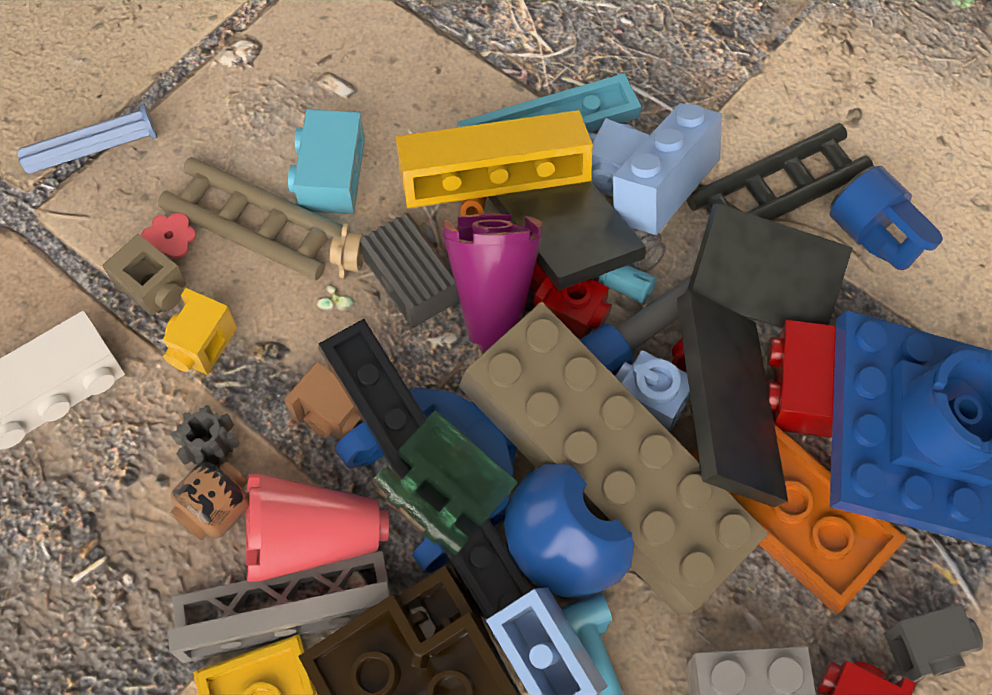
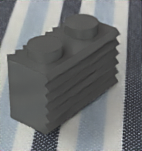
M403 213L401 217H396L393 222H387L385 226H379L376 231H371L369 235H363L360 239L363 259L366 265L369 266L371 272L374 273L376 279L379 280L381 286H383L385 292L388 293L390 299L393 300L395 306L398 307L411 328L418 326L459 302L449 257L443 260L435 249L438 247L436 238L426 223L417 225L409 213Z

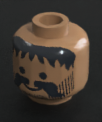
M226 461L219 468L212 463L201 462L172 490L171 501L175 507L171 510L170 514L199 540H202L206 535L212 538H220L245 513L249 506L248 496L242 489L247 484V479Z

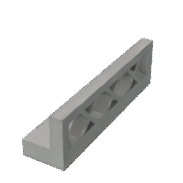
M383 551L261 582H247L246 580L173 596L175 628L167 630L169 652L180 662L187 663L275 643L297 634L302 637L342 628L391 595ZM375 567L376 584L349 590L342 589L353 572ZM339 575L335 583L326 579L329 577ZM316 581L329 590L326 595L295 602L289 601L302 583ZM287 587L282 595L274 591V589ZM263 592L277 601L272 607L241 614L237 613L247 597L252 594ZM233 599L228 607L220 602ZM211 604L223 612L222 616L218 619L189 625L188 608Z

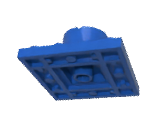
M848 310L837 317L830 507L992 547V350Z

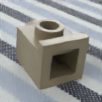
M139 234L134 236L102 265L114 287L120 293L126 294L151 316L160 308L164 311L174 308L182 299L181 294L186 282L178 265Z

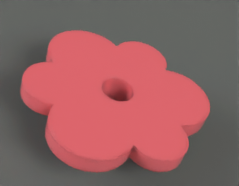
M174 213L168 218L164 215L156 216L152 220V226L144 229L141 236L165 256L168 255L170 258L179 259L188 253V243L195 240L196 233L192 227H189L190 222L185 214Z

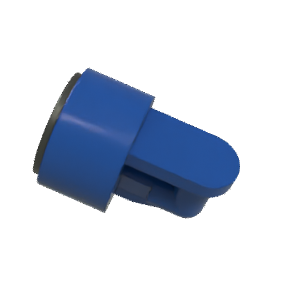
M871 166L857 174L838 192L830 205V217L858 245L862 244L869 253L889 262L897 270L908 269L924 250L933 251L943 241L940 231L910 202L912 194L883 166ZM892 223L907 236L902 243L886 229Z

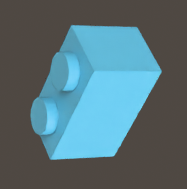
M306 109L304 126L297 127L295 132V152L298 155L297 165H290L288 172L289 192L296 194L299 206L312 212L354 214L365 144L361 112Z

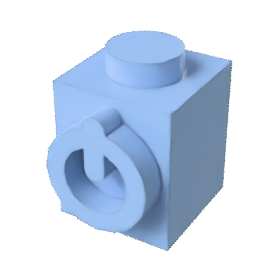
M605 118L598 133L594 134L591 132L589 134L593 144L591 182L600 192L613 196V175L650 135L638 131L631 125L620 124Z
M642 350L633 366L626 362L623 364L616 378L671 432L690 399L687 373L676 368L669 361L659 359Z

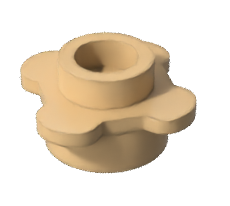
M350 223L343 224L341 236H333L330 248V262L339 266V277L341 279H346L348 270L359 272L364 260L360 239L364 234L350 233Z

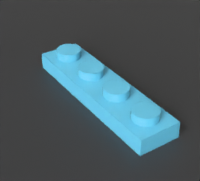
M625 73L462 120L458 122V127L580 110L587 131L590 133L600 130L605 118L617 123L640 118L641 105Z

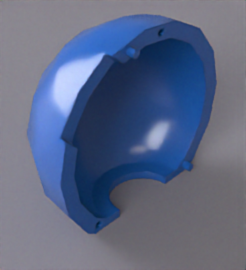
M544 464L526 475L515 489L507 505L504 521L509 552L521 572L535 586L539 588L548 587L551 593L562 597L586 598L621 582L632 565L634 546L632 532L627 531L618 519L603 521L595 517L588 510L583 499V491L587 483L574 467L567 464Z

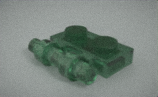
M436 410L398 450V455L412 467L406 476L401 479L386 465L372 481L387 495L385 501L397 512L402 508L425 528L422 534L434 545L439 541L454 555L469 540L454 525L462 513H465L480 527L518 483ZM426 480L450 500L441 512L416 492Z

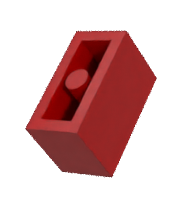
M786 320L779 337H771L768 347L767 365L775 367L774 382L769 381L767 384L769 402L771 403L774 424L783 432L832 438L836 326Z

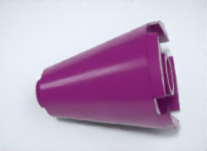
M475 214L457 217V227H454L449 220L444 222L443 237L468 337L472 343L478 344L479 349L486 352L523 319L543 236L542 222L535 218L525 216V225H519L511 222V214Z

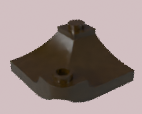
M443 566L401 595H390L298 656L318 695H521L481 619L480 612L455 571L447 566Z

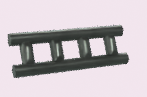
M837 123L693 191L686 201L693 211L706 205L711 210L713 204L731 207L725 196L746 187L759 204L758 207L746 213L772 221L846 185L857 174L874 165L868 156H862L854 161L849 158L838 144L847 138V130L843 124ZM821 151L835 170L814 179L801 160ZM784 169L798 188L776 197L763 178Z

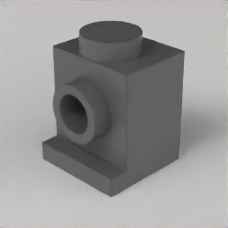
M962 604L901 620L884 633L902 679L907 678L915 683L930 674H933L935 677L966 667L963 658L983 648V638L980 629L974 620L967 617Z

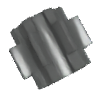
M209 405L199 408V412L193 414L190 412L183 413L184 422L182 426L177 425V430L171 432V436L176 444L181 446L176 453L180 461L184 465L190 462L194 465H198L201 462H209L214 465L220 463L222 465L225 461L228 462L226 458L228 453L233 452V449L240 444L236 435L229 432L234 426L228 414L219 416L217 412L213 414ZM207 436L210 440L204 443L201 439Z

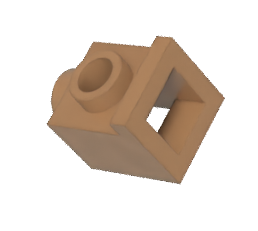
M318 362L312 366L284 399L292 420L298 424L304 420L311 430L323 438H328L331 434L340 441L347 433L363 423L334 373Z

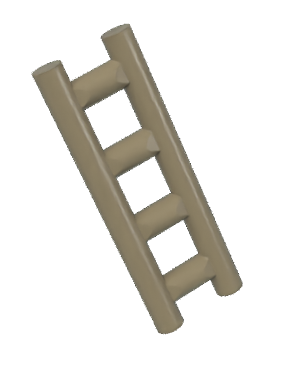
M194 157L188 158L184 164V173L192 176L193 179L181 195L178 196L169 191H164L158 199V206L173 214H185L190 222L314 280H318L322 276L325 264L314 259V257L327 239L332 240L333 236L342 235L343 225ZM211 185L231 194L218 214L197 205ZM248 203L270 212L257 232L236 223V220ZM287 221L310 230L297 250L275 241V238Z

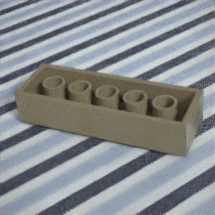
M542 302L465 370L458 387L536 468L544 464H567L574 467L587 483L583 491V499L588 510L595 517L603 521L618 519L627 531L632 532L634 546L631 568L677 616L697 610L769 534L726 490L702 481L700 463Z

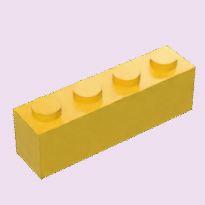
M580 110L395 136L399 172L407 208L592 181L593 144Z

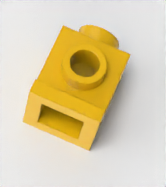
M185 288L181 294L185 306L180 313H176L171 317L166 326L163 341L168 349L163 358L170 365L181 371L189 372L192 368L208 375L238 328L227 305Z

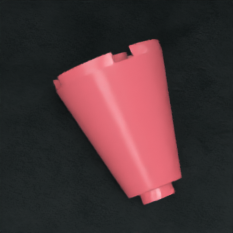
M248 474L247 493H249V506L246 509L247 582H261L376 553L379 548V542L388 541V510H379L377 499L264 474Z

